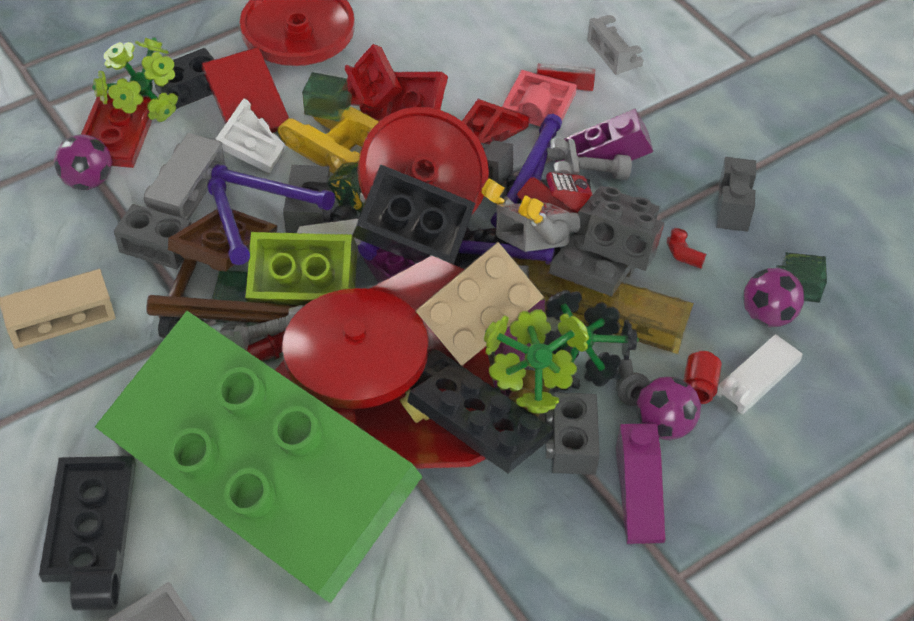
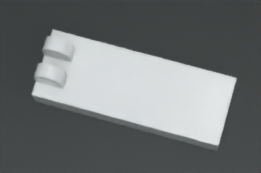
M775 334L718 385L716 395L720 398L724 395L738 406L737 411L743 415L800 362L803 354Z

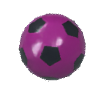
M79 134L71 136L64 140L55 152L54 166L56 173L64 184L73 189L90 190L96 188L110 174L112 165L110 152L101 140L91 135Z
M767 268L758 271L749 279L743 293L744 307L750 317L758 324L766 327H781L790 324L799 316L805 300L803 286L790 271L781 268Z
M669 376L656 378L648 382L640 392L636 407L639 423L657 424L659 439L668 441L688 435L696 427L701 411V403L693 387L681 378Z

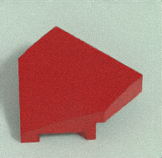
M372 44L355 63L354 67L345 65L344 70L348 77L346 87L344 88L345 92L339 94V100L348 105L381 109L402 90L382 47Z

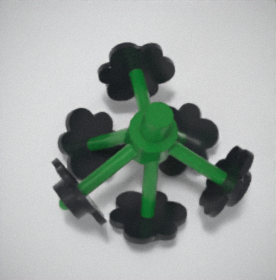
M568 290L555 294L546 302V316L548 318L554 317L556 320H560V316L563 314H567L569 317L573 316L572 313L579 309L578 303L582 300V295L579 292L570 293ZM603 302L597 303L595 308H588L584 312V319L589 323L586 327L589 340L586 341L588 349L585 351L590 357L585 364L587 372L584 377L588 382L592 381L597 387L604 386L610 379L617 377V368L621 365V359L616 354L609 355L608 352H602L598 356L592 348L594 343H622L621 351L624 360H629L630 351L636 350L639 341L637 330L632 329V324L629 323V320H624L621 336L613 335L617 334L621 329L620 324L617 322L620 318V313L614 307L607 308ZM558 328L556 332L550 331L545 334V345H549L562 336ZM567 342L552 352L555 355L560 350H566L570 353L572 357L571 362L573 363L579 356V350L576 347H570ZM571 375L573 379L569 388L579 389L581 386L579 384L580 380L576 376Z

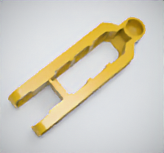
M320 92L308 102V110L313 113L311 116L318 123L327 127L330 131L325 134L309 124L304 125L290 118L278 127L279 137L293 151L319 166H329L331 173L361 189L358 180L359 153L356 151L351 152L350 150L355 145L363 146L369 134L368 132L372 130L378 121L346 103L343 105L339 99L328 93ZM325 102L329 107L332 104L338 102V104L333 107H339V109L328 108L329 112L327 113V115H331L330 113L336 114L340 109L342 113L337 118L321 117L326 115L319 114L326 113H321L317 111H321V109L323 110L325 108V105L319 104H324Z

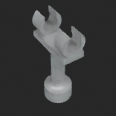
M562 138L550 140L551 148H547L548 157L558 161L553 164L554 171H551L553 173L578 175L579 169L611 172L612 177L619 180H628L630 176L632 161L628 155L617 154L613 160L578 157L574 140H568V142Z
M304 305L289 308V314L286 317L263 322L262 324L259 323V325L256 324L248 327L247 322L238 321L237 323L229 321L222 326L220 332L235 344L247 350L251 338H260L268 334L271 335V333L281 332V330L285 331L291 319Z

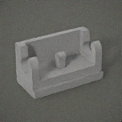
M612 15L598 19L595 17L591 18L587 41L615 75L643 66V59L636 55L643 51L641 47L637 45L629 47L617 33L615 26H606L616 21Z

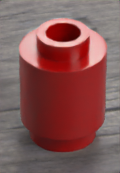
M698 351L688 356L683 378L697 392L701 404L711 402L717 394L722 367L721 360L709 351Z

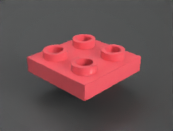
M521 70L502 107L529 116V124L540 126L548 114H555L563 121L576 94L577 85Z

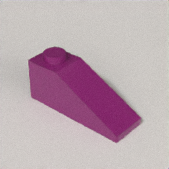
M620 424L615 449L627 544L665 543L662 458L657 424Z

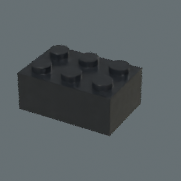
M380 165L352 236L416 263L434 256L454 264L476 203Z

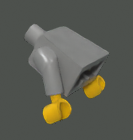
M490 178L482 188V194L490 201L496 203V235L498 238L525 252L566 246L569 243V233L577 232L580 229V218L577 213H569L550 203H542L528 196H524L521 204H514L507 196L500 197L505 187Z

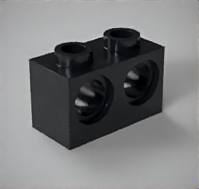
M205 47L174 59V68L172 70L175 72V77L172 80H168L165 86L155 84L156 91L159 95L161 93H166L167 95L175 94L178 98L175 104L176 109L212 95L213 93L202 69V63L215 59Z

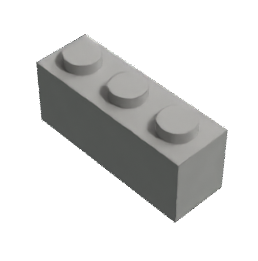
M187 133L182 142L176 145L173 155L167 164L161 167L156 180L145 190L144 203L146 207L169 215L181 216L189 220L208 191L207 183L211 179L213 167L217 164L225 165L222 142Z

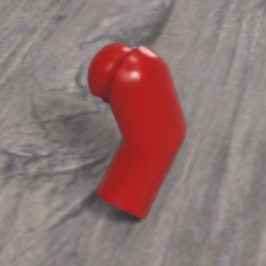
M680 228L672 229L670 237H667V246L673 257L677 261L702 269L707 254L689 248L686 242L688 233Z

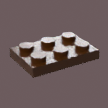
M218 209L168 238V250L180 254L184 259L202 262L218 271H227L236 265L229 258L230 246ZM231 209L242 242L248 247L249 251L251 232L277 233L278 225Z

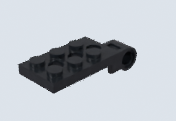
M437 349L428 350L426 366L419 379L410 388L411 391L407 403L507 474L551 439L554 430L538 417L517 405L509 397ZM467 408H472L475 410L471 412L467 410ZM495 428H501L506 431L499 432Z
M134 456L58 458L39 577L42 582H71L70 601L74 611L113 610L117 608L136 466ZM91 487L102 488V492L95 498L88 499L83 497V494ZM90 519L98 521L93 530L88 532L78 531V527L84 521ZM84 553L93 555L92 560L83 567L73 565V561L77 556Z

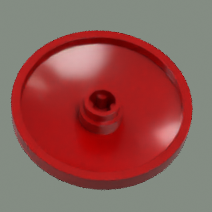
M249 0L240 15L241 36L248 49L259 47L266 61L287 66L311 65L330 59L346 48L354 35V12L347 0Z
M429 107L405 108L384 117L369 132L358 159V180L365 200L380 165H384L476 203L472 212L473 215L484 198L482 188L489 178L487 157L474 132L457 117L442 110Z
M366 288L337 290L307 303L291 319L283 338L284 363L292 382L325 405L345 409L369 408L387 403L399 397L416 383L426 366L428 335L419 314L408 303L394 295Z

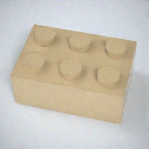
M498 242L421 305L416 312L462 366L486 346L484 335L492 322L497 323L498 320H501L506 315L509 317L506 325L508 328L513 321L518 319L520 312L528 311L543 299L544 296Z

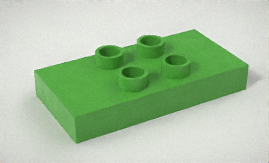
M188 311L185 312L94 426L329 603L334 600L422 478V475L408 460Z

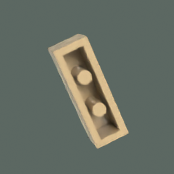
M100 269L0 297L3 319L14 349L116 319Z

